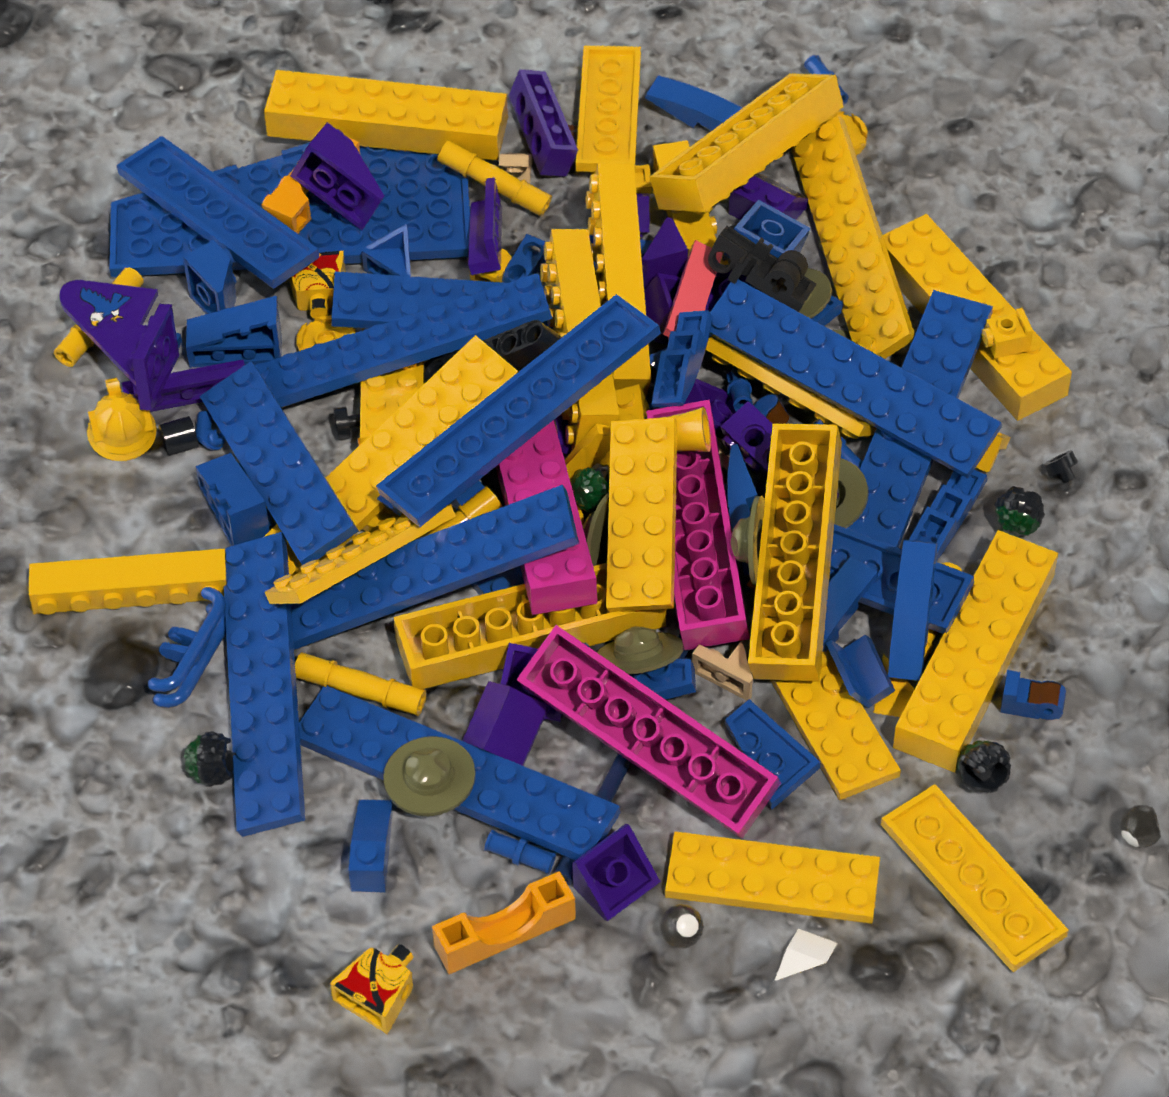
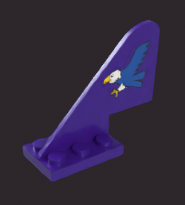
M73 280L65 283L59 293L62 309L134 384V395L138 397L140 410L152 411L179 357L172 304H159L154 316H150L148 325H143L158 296V289L86 280Z

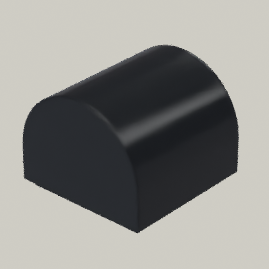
M190 416L159 425V432L169 456L199 447Z

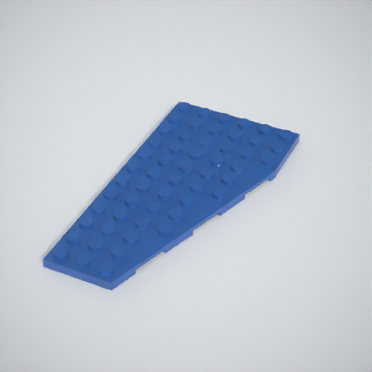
M309 143L281 151L282 155L240 168L237 165L213 171V173L262 208L265 197L272 194L279 186L282 178L289 175L295 168ZM359 146L362 159L385 196L363 230L359 229L311 191L306 193V196L309 198L311 220L300 231L299 235L317 247L319 253L343 251L345 264L363 263L362 250L405 224H407L410 260L469 257L470 204L468 176L465 178L462 174L438 162L439 154ZM145 193L111 202V277H117L126 267L133 268L141 276L185 273L183 256L209 242ZM234 260L232 270H247Z

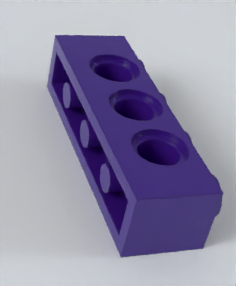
M519 69L508 96L540 175L567 176L578 148L546 71Z
M747 401L720 426L723 434L722 442L729 451H731L732 445L738 444L740 452L745 458L744 462L747 468L755 475L760 472L767 479L773 424ZM759 438L763 440L758 446L748 445L752 439Z

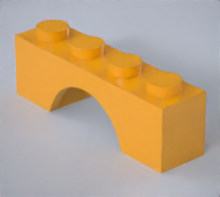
M349 138L360 154L359 142ZM292 170L289 175L282 178L279 186L272 194L265 197L262 208L299 234L311 220L309 198L306 196L309 190L290 176L293 172Z
M558 871L528 884L523 894L514 903L497 913L484 917H472L463 912L433 925L434 948L448 974H452L575 920V897L561 872Z

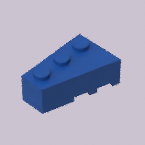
M277 295L187 319L186 351L189 368L205 367L242 359L244 364L252 361L255 365L282 357V332Z
M231 453L195 466L199 487L231 546L262 538L270 531L269 527L273 526V521L266 508V502L248 478L242 465L236 461Z

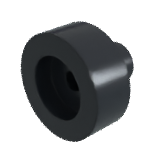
M346 407L334 408L338 440L351 438L350 428L360 427V414L348 416Z
M1070 450L1049 460L1044 466L1050 477L1060 474L1063 482L1066 483L1075 478L1071 467L1077 464L1078 460L1073 451Z

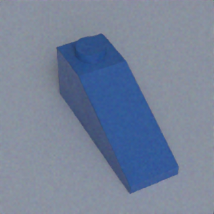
M359 799L351 839L348 869L351 892L386 893L393 802L391 800Z

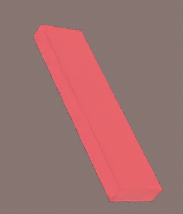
M696 240L691 246L663 331V335L667 337L670 336V331H676L679 312L705 311L717 273L710 267L708 262V256L712 248ZM721 252L716 253V259L719 263L723 254Z

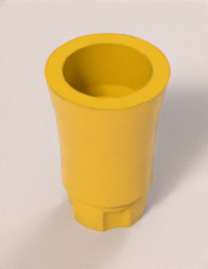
M704 407L686 413L667 416L675 417L677 420V452H710V426Z

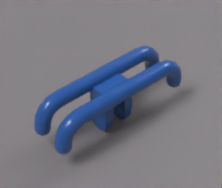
M204 587L202 589L201 596L212 603L206 606L208 615L198 632L172 626L168 636L178 644L163 642L158 650L162 656L179 662V665L168 678H151L148 681L149 689L167 692L179 686L180 688L173 694H156L153 697L155 705L170 708L185 702L193 692L226 634V603L220 591L212 587Z

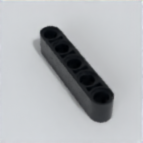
M533 320L485 339L483 342L517 371H520L562 337L541 321ZM458 351L432 361L425 370L424 380L427 382Z

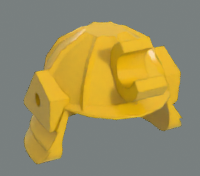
M117 377L106 379L108 395L98 401L95 410L88 411L87 437L89 443L96 453L106 459L114 461L135 459L146 453L153 445L157 434L155 419L150 410H140L139 400L135 398L134 394L121 392Z

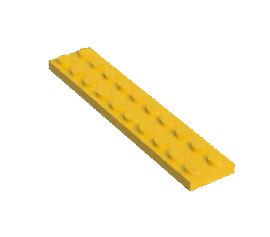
M837 115L816 129L815 132L800 140V143L791 147L806 197L808 198V204L838 299L843 302L842 312L851 340L886 359L911 343L915 332L845 121Z
M476 335L326 477L359 531L385 507L377 499L380 496L376 487L378 483L518 373L513 366ZM276 524L265 536L282 531ZM354 534L338 546H345L356 534ZM287 541L289 574L294 576L301 572L300 567L302 564ZM325 554L318 561L325 559L327 555Z

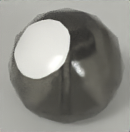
M1135 805L1123 814L1120 832L1128 844L1137 848H1148L1157 843L1161 838V831L1154 808L1148 805Z
M677 904L667 909L659 923L661 936L674 948L686 949L696 944L704 931L702 916L690 905Z

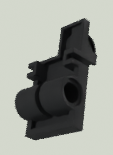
M727 225L716 239L708 256L710 267L718 273H728L733 270L728 279L734 284L741 275L747 277L745 281L750 283V286L799 312L817 285L804 276L808 269L805 256L798 251L789 250L781 254L779 258H776L770 254L774 245L771 243L769 245L764 244L765 239L760 238L757 244H755ZM720 251L727 253L731 263L728 265L720 264L716 259V253Z

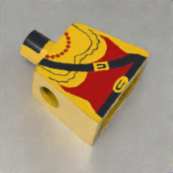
M343 251L320 252L317 260L289 278L298 310H310L312 318L328 316V309L333 307L335 271L346 272Z
M400 944L388 956L376 948H369L332 980L330 985L333 1001L387 1034L413 989L412 972L406 968L414 958L413 954L409 949Z

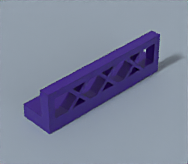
M495 177L486 179L485 200L471 203L468 259L471 275L501 270L502 204Z
M244 360L170 373L153 410H150V412L203 402L200 396L246 365ZM131 381L121 382L123 392L134 394V384Z

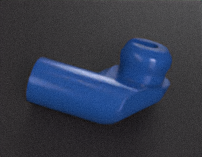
M200 411L197 413L195 430L198 442L209 450L216 451L221 449L224 445L225 437L222 432L218 434L216 429H211V414L208 411Z

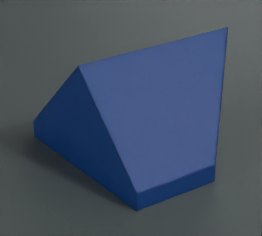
M407 224L362 250L363 269L368 274L411 276Z

